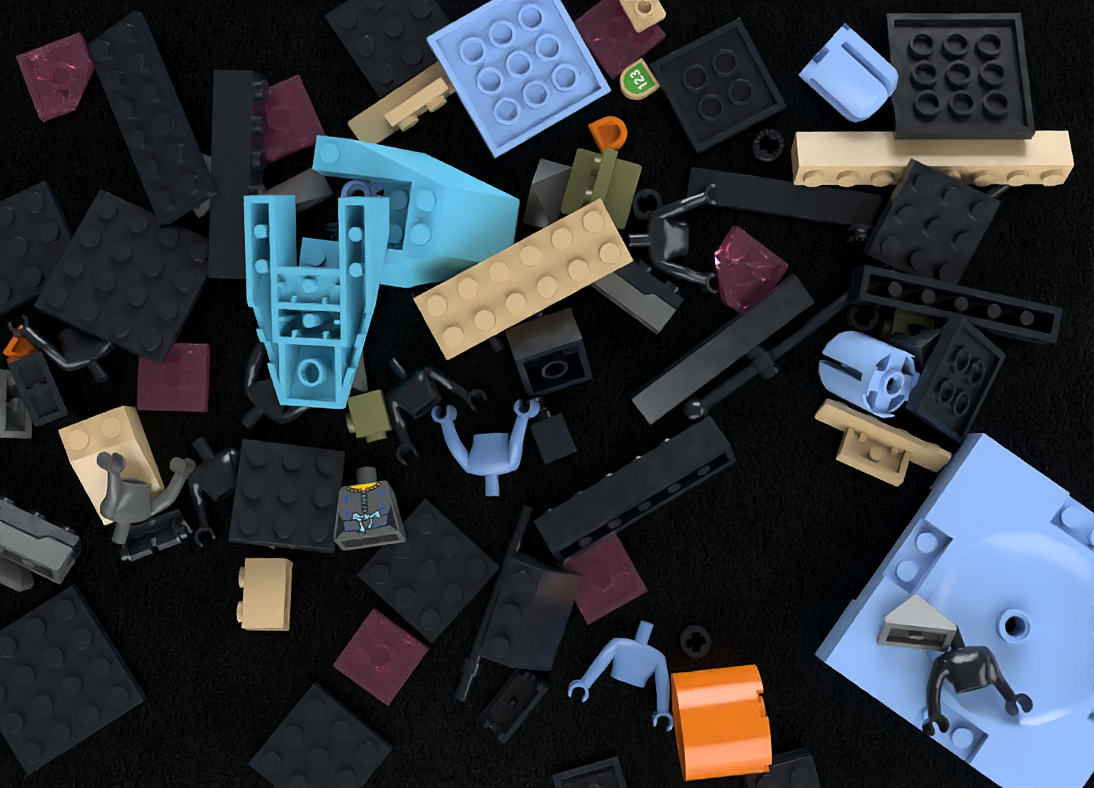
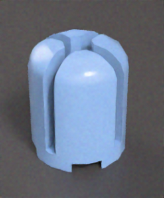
M846 23L843 24L799 74L806 83L848 121L854 123L866 120L873 115L895 91L899 78L896 69Z
M856 331L839 333L827 343L822 352L824 355L842 364L839 366L831 361L820 360L818 369L821 381L828 391L882 418L895 416L891 412L898 409L904 401L908 402L909 394L921 376L920 373L915 371V364L911 358L914 357L913 355L867 334Z

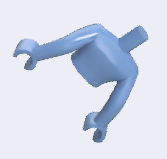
M531 399L530 409L525 413L524 402L517 400L514 405L517 417L510 441L508 433L473 435V445L470 452L466 450L456 433L453 423L457 417L456 408L448 405L446 408L447 414L443 418L442 408L435 406L431 412L432 418L436 422H440L447 446L455 459L466 472L485 476L486 496H499L498 475L517 470L519 467L528 419L538 414L540 409L539 403L535 399Z
M641 620L634 640L613 638L608 642L582 679L574 680L569 684V697H571L573 689L579 686L584 688L582 702L586 701L589 697L588 689L605 670L611 660L612 671L610 676L644 688L648 678L654 672L657 710L652 714V723L655 727L660 716H667L666 731L671 730L674 726V720L669 712L670 682L666 659L661 652L647 644L654 625Z

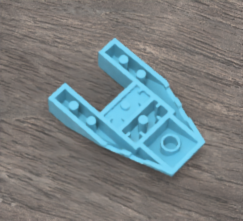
M317 135L313 170L324 176L385 183L383 197H389L390 233L380 285L411 288L432 282L447 281L514 245L520 206L519 199L425 153L352 139ZM303 237L299 267L339 268V242Z
M295 195L244 196L247 303L249 307H253L259 325L256 331L260 342H264L270 360L267 365L280 405L344 409L346 407L376 305L390 233L389 197L356 196L338 198L339 268L297 267Z

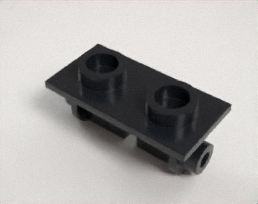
M179 509L130 526L126 543L121 544L123 548L119 549L121 559L124 562L127 560L134 562L136 559L152 554L154 546H157L160 551L176 544H183L184 539L189 538V533H192L193 530Z

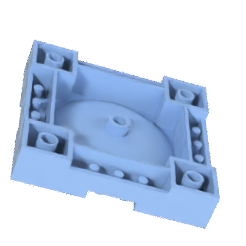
M967 434L963 444L958 446L950 461L929 488L932 491L858 598L856 600L852 599L815 655L922 730L923 721L928 718L926 687L934 660L945 652L877 645L876 641L884 617L914 594H918L951 622L958 625L965 646L988 647L994 654L1002 675L1016 695L1024 693L1033 702L1031 711L1027 713L1016 702L1019 713L1012 716L1006 712V701L993 684L975 691L956 694L952 684L945 678L941 690L940 705L941 714L948 719L950 727L947 732L942 733L937 723L933 722L935 734L930 737L1002 788H1083L1094 772V513L1069 496L1070 493L986 434ZM1014 617L1015 627L1011 632L1007 633L1005 629L1006 621Z

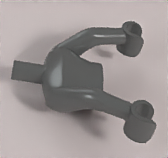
M100 452L97 456V465L108 471L107 492L101 502L100 513L104 518L117 522L112 541L118 544H125L131 523L151 519L169 507L179 495L186 479H188V475L197 467L195 461L189 458L184 460L179 457L173 458L170 462V469L175 474L169 486L162 494L150 499V483L134 478H120V473L126 466V460L122 455L115 452L111 456L107 452Z

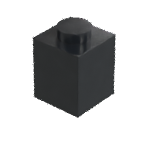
M553 410L534 417L536 423L531 425L530 428L545 464L577 451L562 413L554 415Z

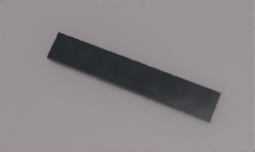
M696 167L690 168L686 197L697 194L699 188L703 185L717 184L719 188H711L708 191V197L711 200H719V202L709 206L844 226L849 224L876 226L891 197L824 186L808 187L806 185H794V182Z
M794 274L790 275L629 397L651 425L815 302L798 277Z

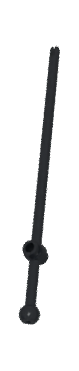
M993 184L985 189L983 193L996 199L1008 190L1010 185ZM886 263L879 267L896 272L899 270ZM848 291L771 348L766 350L762 343L755 346L745 354L750 361L748 365L700 400L698 398L687 400L682 407V412L691 424L704 420L708 416L709 409L755 375L760 374L762 379L766 381L781 370L776 363L778 358L852 305L851 303H846Z

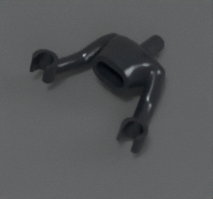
M706 184L699 188L697 194L664 205L651 212L648 217L646 233L626 234L625 244L628 248L646 247L649 265L659 272L696 283L703 292L717 293L720 289L710 288L709 280L712 277H719L718 273H701L683 265L670 262L679 257H686L689 248L687 223L685 221H676L670 217L682 214L702 204L713 205L719 202V200H711L708 197V191L711 188H719L717 184Z
M21 315L25 321V325L21 329H14L10 321L8 322V328L16 338H26L38 351H42L45 357L64 371L71 372L88 367L96 383H102L109 378L100 360L113 351L116 345L71 326L58 335L62 351L60 352L52 343L32 328L26 316Z
M259 339L248 358L243 386L245 393L254 406L240 421L250 430L264 415L279 424H285L313 408L280 405L270 373L261 378L259 376L261 364L267 351L264 342H260Z
M398 357L393 358L387 364L398 379V382L386 393L385 398L389 416L400 444L397 448L396 456L405 466H408V463L404 460L406 452L413 451L418 458L420 453L411 443L406 420L401 408L408 412L413 419L427 413L442 399L437 390L436 383L467 401L474 412H478L474 406V401L477 398L482 397L488 404L490 403L488 396L482 390L474 389L471 391L462 383L432 365L424 364L409 372Z
M202 437L196 440L193 446L203 462L188 475V485L200 525L194 539L198 545L207 547L203 540L204 534L209 531L211 536L218 540L219 533L216 529L212 528L205 492L214 502L220 501L235 492L241 450L228 448L214 454L206 439Z
M956 625L957 631L950 644L951 650L941 654L934 660L926 687L928 718L922 724V730L927 736L935 734L933 722L937 723L942 733L947 732L950 727L948 719L941 714L940 705L941 690L945 678L952 684L956 694L975 691L993 684L1006 701V712L1012 716L1019 713L1016 702L1021 705L1025 713L1031 711L1033 707V702L1028 695L1024 693L1016 695L1002 675L991 650L986 646H965L959 627Z

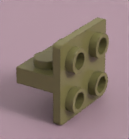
M581 148L578 149L560 212L570 215L601 198L616 228L624 230L641 173V165L617 159L618 151L608 148L604 149L603 155Z

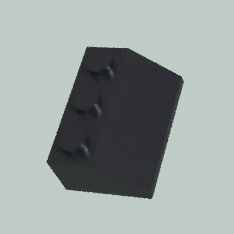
M522 552L514 555L510 560L479 656L511 668L551 671L583 574Z

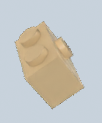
M245 558V567H241L239 571V586L244 588L243 601H239L237 606V620L242 622L241 628L246 630L289 631L293 562L287 558Z

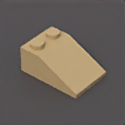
M121 406L58 430L69 461L104 525L114 521L104 518L100 513V505L107 492L108 471L97 465V456L100 452H107L111 456L115 452L122 455L126 460V466L120 473V478H134L150 483V499L165 491L135 407Z

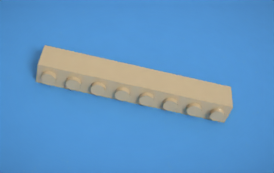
M893 131L796 132L791 148L794 185H806L808 187L820 185H840L842 187L854 185H874L877 187L897 185L911 158L964 184H975L976 186H988L990 184H1009L1011 186L1043 184L1045 186H1055L1063 184L1074 167L1068 131H1035L1031 140H894Z

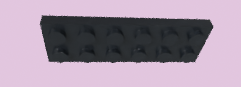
M133 11L87 44L86 48L157 220L161 225H169L218 194V191L143 13Z

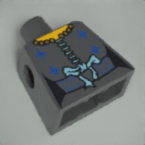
M373 467L357 469V485L344 486L339 490L334 541L342 551L406 542L396 496L388 481L377 482V472Z

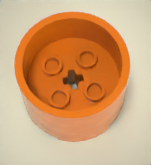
M756 665L671 674L673 719L684 781L769 772L768 765H772L769 718L766 717L763 697L759 696V693H763V685Z

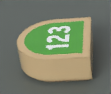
M642 58L624 69L620 77L622 93L632 100H641L660 87Z

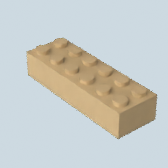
M601 198L413 299L446 360H449L629 264L633 259Z

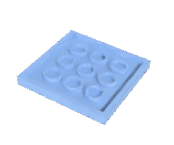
M491 0L426 38L428 45L494 159L611 91L561 0Z

